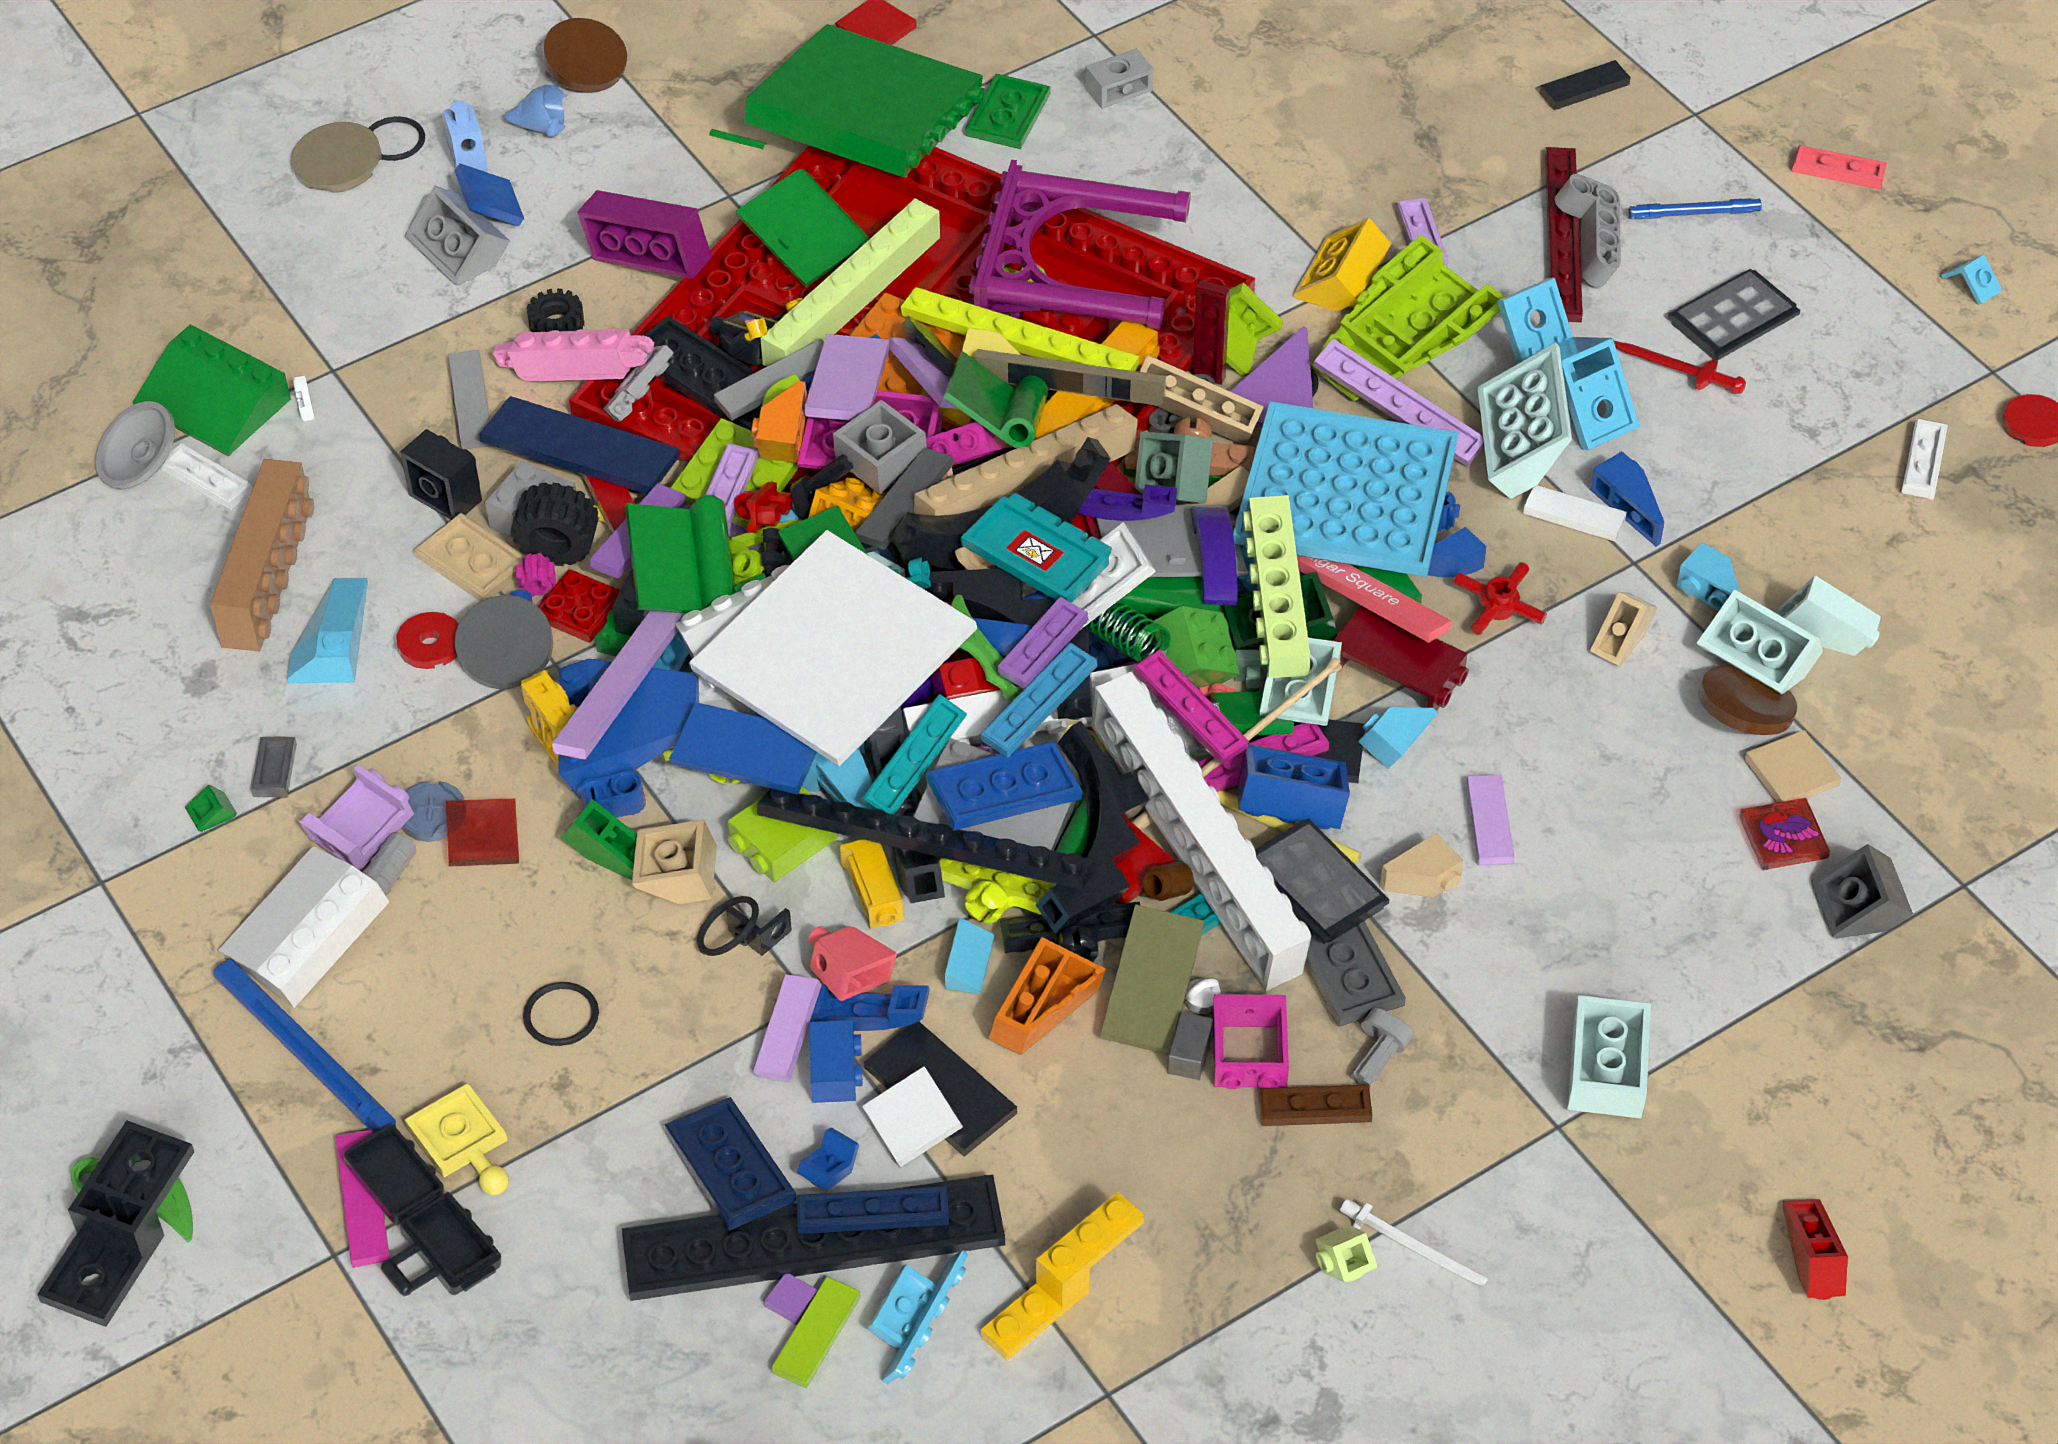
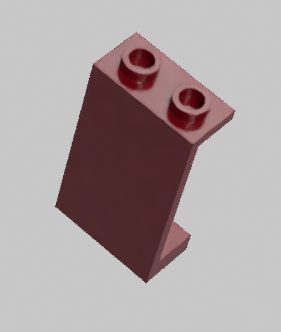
M1360 606L1333 640L1335 642H1342L1340 658L1342 668L1348 660H1352L1427 697V708H1434L1436 711L1440 707L1445 708L1447 706L1453 689L1456 685L1462 686L1469 673V669L1466 668L1468 653L1437 638L1428 643L1363 606Z

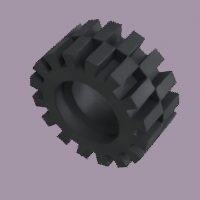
M557 288V293H552V289H547L546 295L542 291L537 294L538 299L532 297L530 300L531 304L527 305L530 332H550L553 330L560 332L577 331L585 326L582 302L577 295L573 296L572 291L567 290L563 294V289ZM552 315H564L556 319L548 318Z

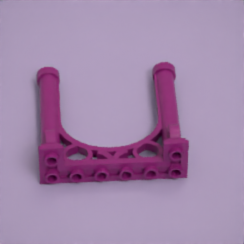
M1011 159L1008 172H1002L1000 182L1002 192H997L995 196L994 210H996V213H990L988 222L990 234L985 233L983 237L982 252L984 254L977 257L976 273L978 275L971 278L969 294L974 295V299L972 298L970 304L1019 319L1022 311L1047 309L1146 324L1147 328L1160 330L1164 315L1165 298L1137 296L1071 286L1057 282L1045 275L1037 267L1031 256L1030 244L1035 232L1045 221L1060 212L1074 208H1097L1172 219L1177 222L1186 223L1190 209L1191 192L1178 190L1177 193L1022 171L1023 166L1017 165V160ZM1018 221L1020 223L1017 226L1010 227L1011 222ZM1005 243L1014 247L1015 250L1003 252ZM1009 263H1017L1023 266V269L1017 273H1008L1003 270L1004 266Z

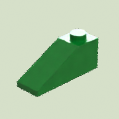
M591 799L560 838L586 859L632 880L637 834L595 800Z

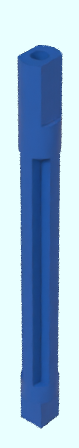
M232 959L215 968L214 978L370 1130L372 1129L373 1133L388 1125L396 1127V1120Z

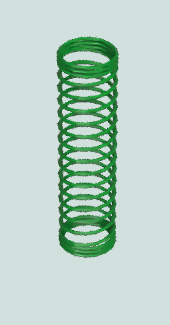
M1120 600L1116 602L1117 608L1109 616L1104 628L1100 629V624L1108 617L1112 606L1109 607L1104 617L1103 615L1106 610L1100 615L1098 623L1093 625L1092 620L1091 625L1087 624L1084 627L1138 663L1154 653L1162 640V635H1164L1160 651L1166 655L1170 647L1171 637L1166 628L1158 623H1154L1152 619H1148L1144 614H1140L1130 605H1126ZM1124 608V613L1115 622L1112 632L1107 634V628L1116 620L1119 609ZM1131 612L1132 616L1122 627L1120 635L1114 638V633L1122 626L1126 614ZM1138 617L1139 621L1129 632L1127 640L1121 643L1122 636L1130 629L1133 619ZM1145 622L1146 626L1137 635L1134 645L1129 647V641L1137 634L1140 624ZM1160 630V637L1154 649L1146 656L1141 657L1140 652L1149 646L1155 631ZM1152 634L1148 643L1142 648L1144 641Z

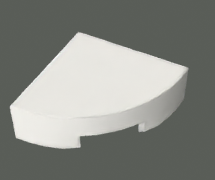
M305 376L295 377L293 383L301 419L303 421L313 420L314 415Z

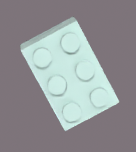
M1578 995L1573 1020L1568 1110L1642 1118L1647 1096L1651 1020L1650 1003Z

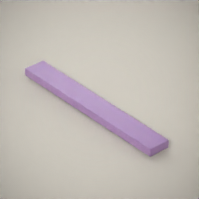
M650 611L553 741V753L584 760L589 756L677 634L678 629L675 623L681 621L685 613Z

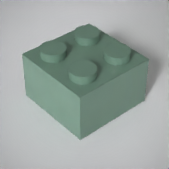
M1141 432L1135 488L1142 495L1144 494L1145 484L1177 488L1176 501L1206 503L1213 439L1182 434Z

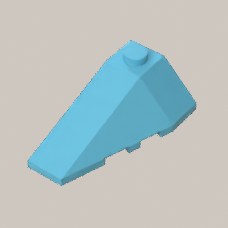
M334 578L291 652L287 675L288 683L355 682L368 586L367 578Z

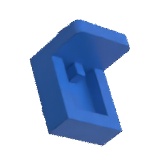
M829 1128L825 1131L821 1147L800 1161L797 1173L811 1181L815 1186L828 1191L852 1173L859 1144L834 1128Z

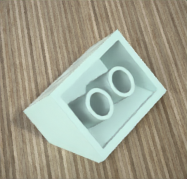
M1735 589L1697 642V645L1781 695L1802 681L1823 653L1818 637Z

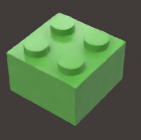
M1181 606L1154 620V623L1163 626L1170 633V647L1165 656L1197 688L1209 686L1213 683H1224L1240 675L1237 655L1232 647L1228 632V622L1222 612ZM1160 630L1155 631L1157 642L1160 637ZM1162 635V640L1158 646L1159 650L1162 646L1164 635Z

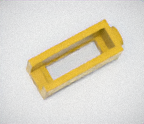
M861 839L840 845L841 867L849 870L866 918L869 920V928L889 926L904 920L903 900L881 844Z

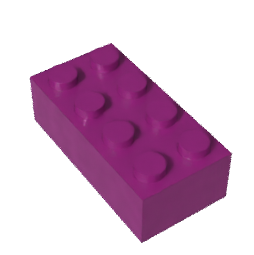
M596 190L577 211L593 260L694 279L712 257L697 208Z

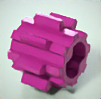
M541 553L527 554L525 559L521 560V564L516 565L517 587L529 591L533 597L535 595H546L547 590H551V585H556L554 562H550V559L542 556Z

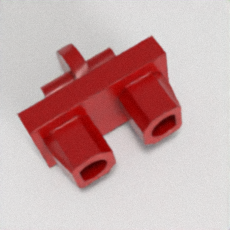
M768 481L756 493L751 491L740 493L734 501V508L740 517L750 520V523L747 525V532L757 533L764 525L776 527L780 523L781 515L789 514L792 508L791 493L778 492L777 482Z

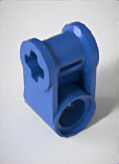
M630 770L583 780L579 783L576 790L579 799L583 802V808L593 799L616 818L635 815L641 812L646 805L641 778L639 774ZM591 788L594 789V794H591Z

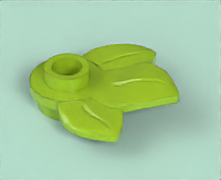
M741 541L730 542L735 586L760 575L764 567L762 566V555L755 550H749L747 545Z

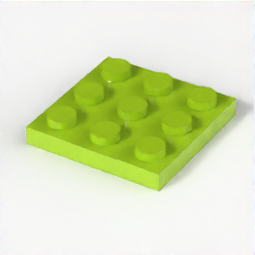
M721 418L671 486V489L684 493L686 502L693 504L706 494L728 443L758 450V447H754L752 431ZM759 454V459L745 491L756 493L769 481L777 482V491L782 492L798 470V463L760 458ZM735 512L732 522L747 529L750 520L740 517Z

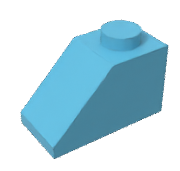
M1389 707L1381 716L1375 712L1362 726L1367 732L1358 742L1389 769L1403 756L1439 712L1434 708Z

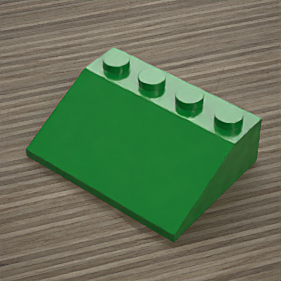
M190 324L169 342L133 400V405L145 401L161 404L172 414L177 430L226 456H230L286 405L291 398L284 372Z

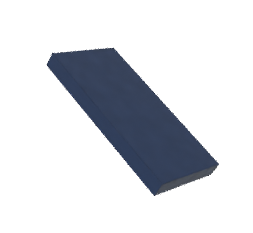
M731 1097L664 1125L665 1133L729 1231L797 1201L796 1192Z

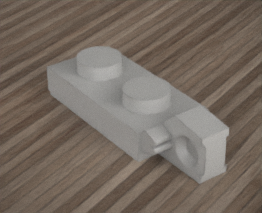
M667 345L654 347L653 351L647 354L646 363L632 370L615 390L616 394L603 409L615 421H622L632 412V403L635 401V398L640 399L649 390L650 386L648 383L654 376L661 375L669 366L667 360L674 352Z

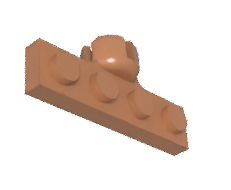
M1191 417L1183 418L1175 424L1174 434L1211 438V426L1199 417H1197L1196 428H1190ZM1136 437L1135 451L1126 454L1125 469H1137L1140 437ZM1213 442L1209 475L1226 476L1240 465L1250 473L1255 456V446Z

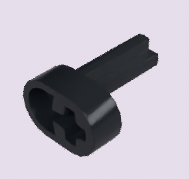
M842 454L813 477L803 476L791 486L790 491L793 505L802 519L809 518L817 489L835 483L853 469V464L848 461L846 455Z

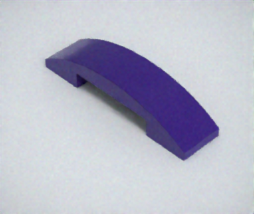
M1145 484L1143 495L1092 489L1078 513L1094 518L1117 521L1145 520L1175 512L1177 488Z
M1192 506L1193 531L1198 537L1202 565L1200 582L1203 604L1237 605L1236 555L1228 513L1224 507Z

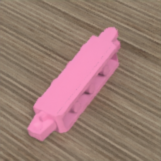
M609 328L589 331L581 329L561 332L557 330L550 332L526 331L519 333L513 342L497 344L493 355L499 367L514 368L517 376L525 382L624 379L630 367H640V365L643 366L646 363L647 354L653 351L655 342L650 337L644 335L631 336L628 329L614 330Z

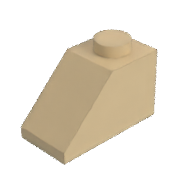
M1618 592L1590 652L1617 666H1621L1644 637L1658 607L1630 593Z
M1436 833L1382 866L1380 887L1386 892L1434 898L1443 891H1451L1461 881L1463 859Z

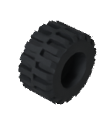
M545 482L539 483V486H530L528 491H523L518 501L510 531L515 546L520 547L519 550L523 554L531 553V555L541 553L542 556L548 557L550 562H554L556 566H564V564L573 565L576 564V561L584 560L591 550L599 520V512L594 507V502L590 498H586V494L574 490V487L569 485L562 486L560 483L553 482V484H548Z

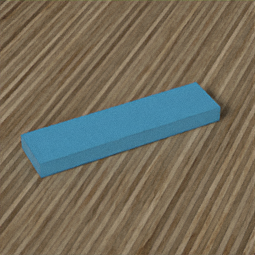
M1070 642L980 733L981 740L1008 758L1097 667V659Z

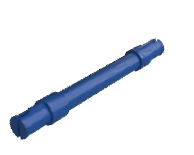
M1739 198L1714 202L1662 205L1660 203L1630 206L1629 218L1656 219L1664 216L1751 213L1760 211L1762 203L1760 198Z

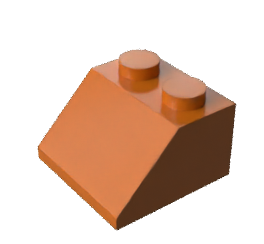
M798 381L761 407L760 418L754 417L752 437H754V447H758L760 458L798 463L806 420L805 404L807 401L805 382Z

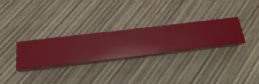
M1546 147L1549 278H1555L1568 322L1582 323L1579 218L1565 213L1555 203V196L1569 177L1577 174L1576 148Z

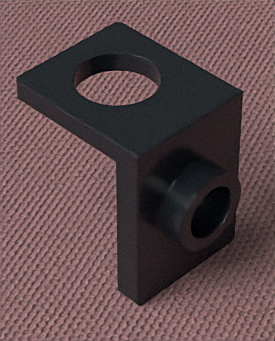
M731 906L726 910L728 930L735 938L744 929L749 919ZM787 908L783 909L762 928L755 924L752 931L740 944L743 946L748 945L763 956L792 931L790 910ZM782 923L780 930L771 937L775 927Z

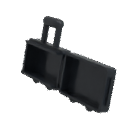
M388 1125L350 1147L344 1153L345 1165L392 1223H401V1234L411 1245L392 1258L383 1261L381 1270L402 1296L410 1295L435 1277L438 1278L451 1295H457L462 1291L466 1292L496 1273V1270L501 1266V1253L493 1245V1237L485 1235L472 1220L471 1211L463 1209L449 1192L444 1194V1185L435 1175L436 1168L433 1165H427L415 1151L414 1141L406 1140L394 1125ZM417 1253L430 1270L410 1282L397 1265Z

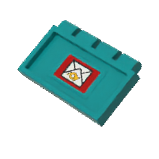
M1013 493L1009 498L1002 496L961 537L963 547L1056 601L1062 597L1071 603L1109 565V555L1112 551V547L1093 536L1088 538L1086 532L1066 521L1061 524V518L1040 506L1035 508V503L1017 493Z

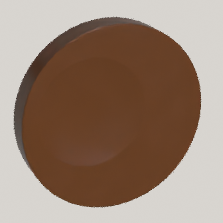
M572 18L559 22L547 33L542 50V59L546 70L558 83L575 91L592 93L611 88L621 79L627 63V50L621 37L609 26L593 19Z
M1732 665L1719 666L1709 670L1704 675L1698 691L1702 706L1711 716L1733 729L1749 734L1775 735L1782 733L1792 725L1797 712V702L1790 690L1781 695Z

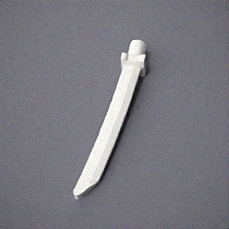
M1348 1198L1343 1203L1340 1212L1355 1220L1354 1228L1360 1230L1365 1223L1461 1278L1478 1285L1486 1284V1277L1444 1256L1372 1215L1370 1212L1373 1206L1367 1202L1363 1208Z

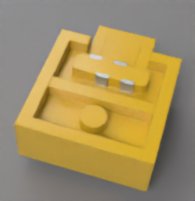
M543 670L522 680L521 687L524 702L531 711V715L527 716L528 726L558 766V754L553 753V741L578 708L574 704L570 705L568 696L557 681H553L548 673Z

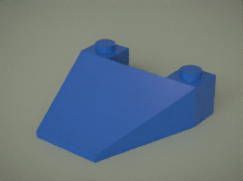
M586 659L558 668V683L568 696L570 705L574 704L579 708L612 662ZM651 668L585 760L558 754V774L577 795V786L583 780L612 775L626 770L634 771L674 747L695 702L699 703V677L694 673Z

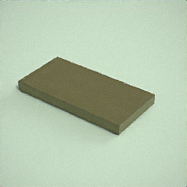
M1135 904L1100 1034L1101 1039L1162 1054H1170L1205 921Z

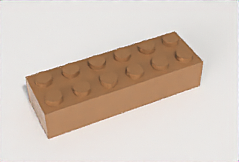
M263 459L210 603L222 648L260 652L264 639L270 637L271 620L273 614H277L279 611L282 589L285 590L288 586L290 566L296 563L298 543L304 540L307 518L312 517L314 511V500L309 497L308 493L309 478L304 475L302 462Z

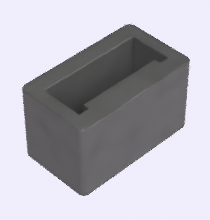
M1185 1012L1181 1013L1169 1054L1168 1074L1196 1080L1201 1079L1213 1036V1018Z

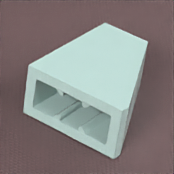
M1817 576L1811 578L1783 603L1777 611V614L1818 637L1823 648L1856 656L1865 647H1872L1880 634L1877 628L1881 616Z

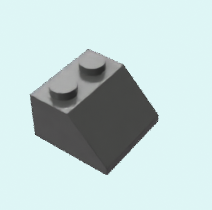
M1869 844L1811 880L1832 936L1836 939L1885 932L1913 914L1892 859Z

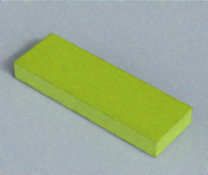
M826 1277L773 1364V1374L807 1389L861 1298L860 1291Z

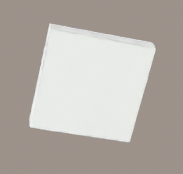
M922 1067L863 1105L864 1110L900 1167L963 1127L925 1067Z

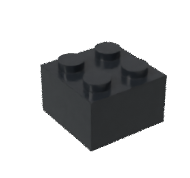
M425 429L400 451L408 494L412 498L450 520L460 513L467 515L482 501L476 459L467 449H461L450 443L444 436L436 435Z

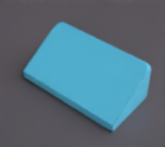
M959 918L945 972V989L981 994L995 938L993 933Z

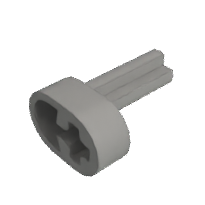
M1373 1008L1361 1023L1364 1032L1375 1040L1376 1043L1352 1074V1077L1358 1080L1357 1084L1369 1085L1370 1087L1395 1052H1403L1414 1037L1413 1031L1406 1023L1380 1008Z

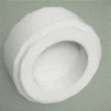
M1199 978L1189 983L1185 1003L1192 1012L1204 1015L1213 1012L1214 994H1221L1218 980L1214 978Z

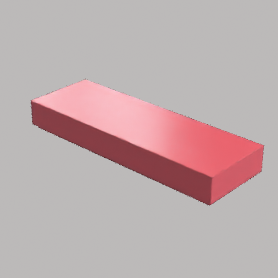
M1798 145L1792 172L1881 190L1887 162Z

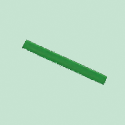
M711 129L709 134L712 137L762 150L764 145L767 144L766 142L716 129Z

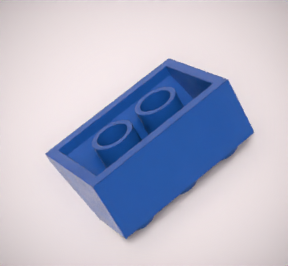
M1248 744V748L1243 753L1237 794L1239 810L1256 817L1262 815L1278 817V819L1287 823L1310 819L1319 829H1340L1350 795L1346 763Z

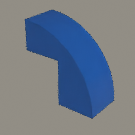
M1466 527L1460 529L1434 545L1428 576L1456 577L1459 572L1468 575L1483 569L1487 546Z

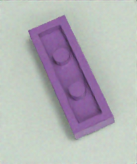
M1060 597L998 665L999 675L1025 689L1089 620L1088 612Z

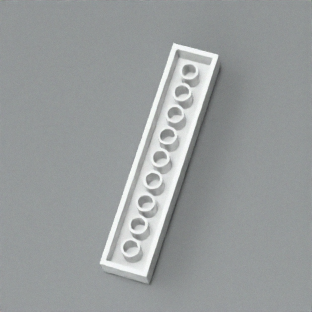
M1129 672L1095 688L1091 726L1122 773L1125 775L1131 772L1150 800L1145 805V808L1179 860L1186 863L1191 869L1194 883L1218 916L1219 921L1265 991L1301 975L1311 940V934L1307 925L1303 921H1298L1292 912L1289 898L1284 893L1280 894L1274 885V879L1270 870L1266 866L1262 867L1256 858V852L1252 843L1248 839L1244 840L1238 831L1234 816L1230 812H1225L1220 804L1217 791L1213 786L1207 785L1202 777L1199 764L1194 759L1191 760L1185 752L1181 737L1177 733L1173 734L1167 725V719L1162 709L1156 708L1150 700V694L1146 685L1143 682H1138L1134 674Z

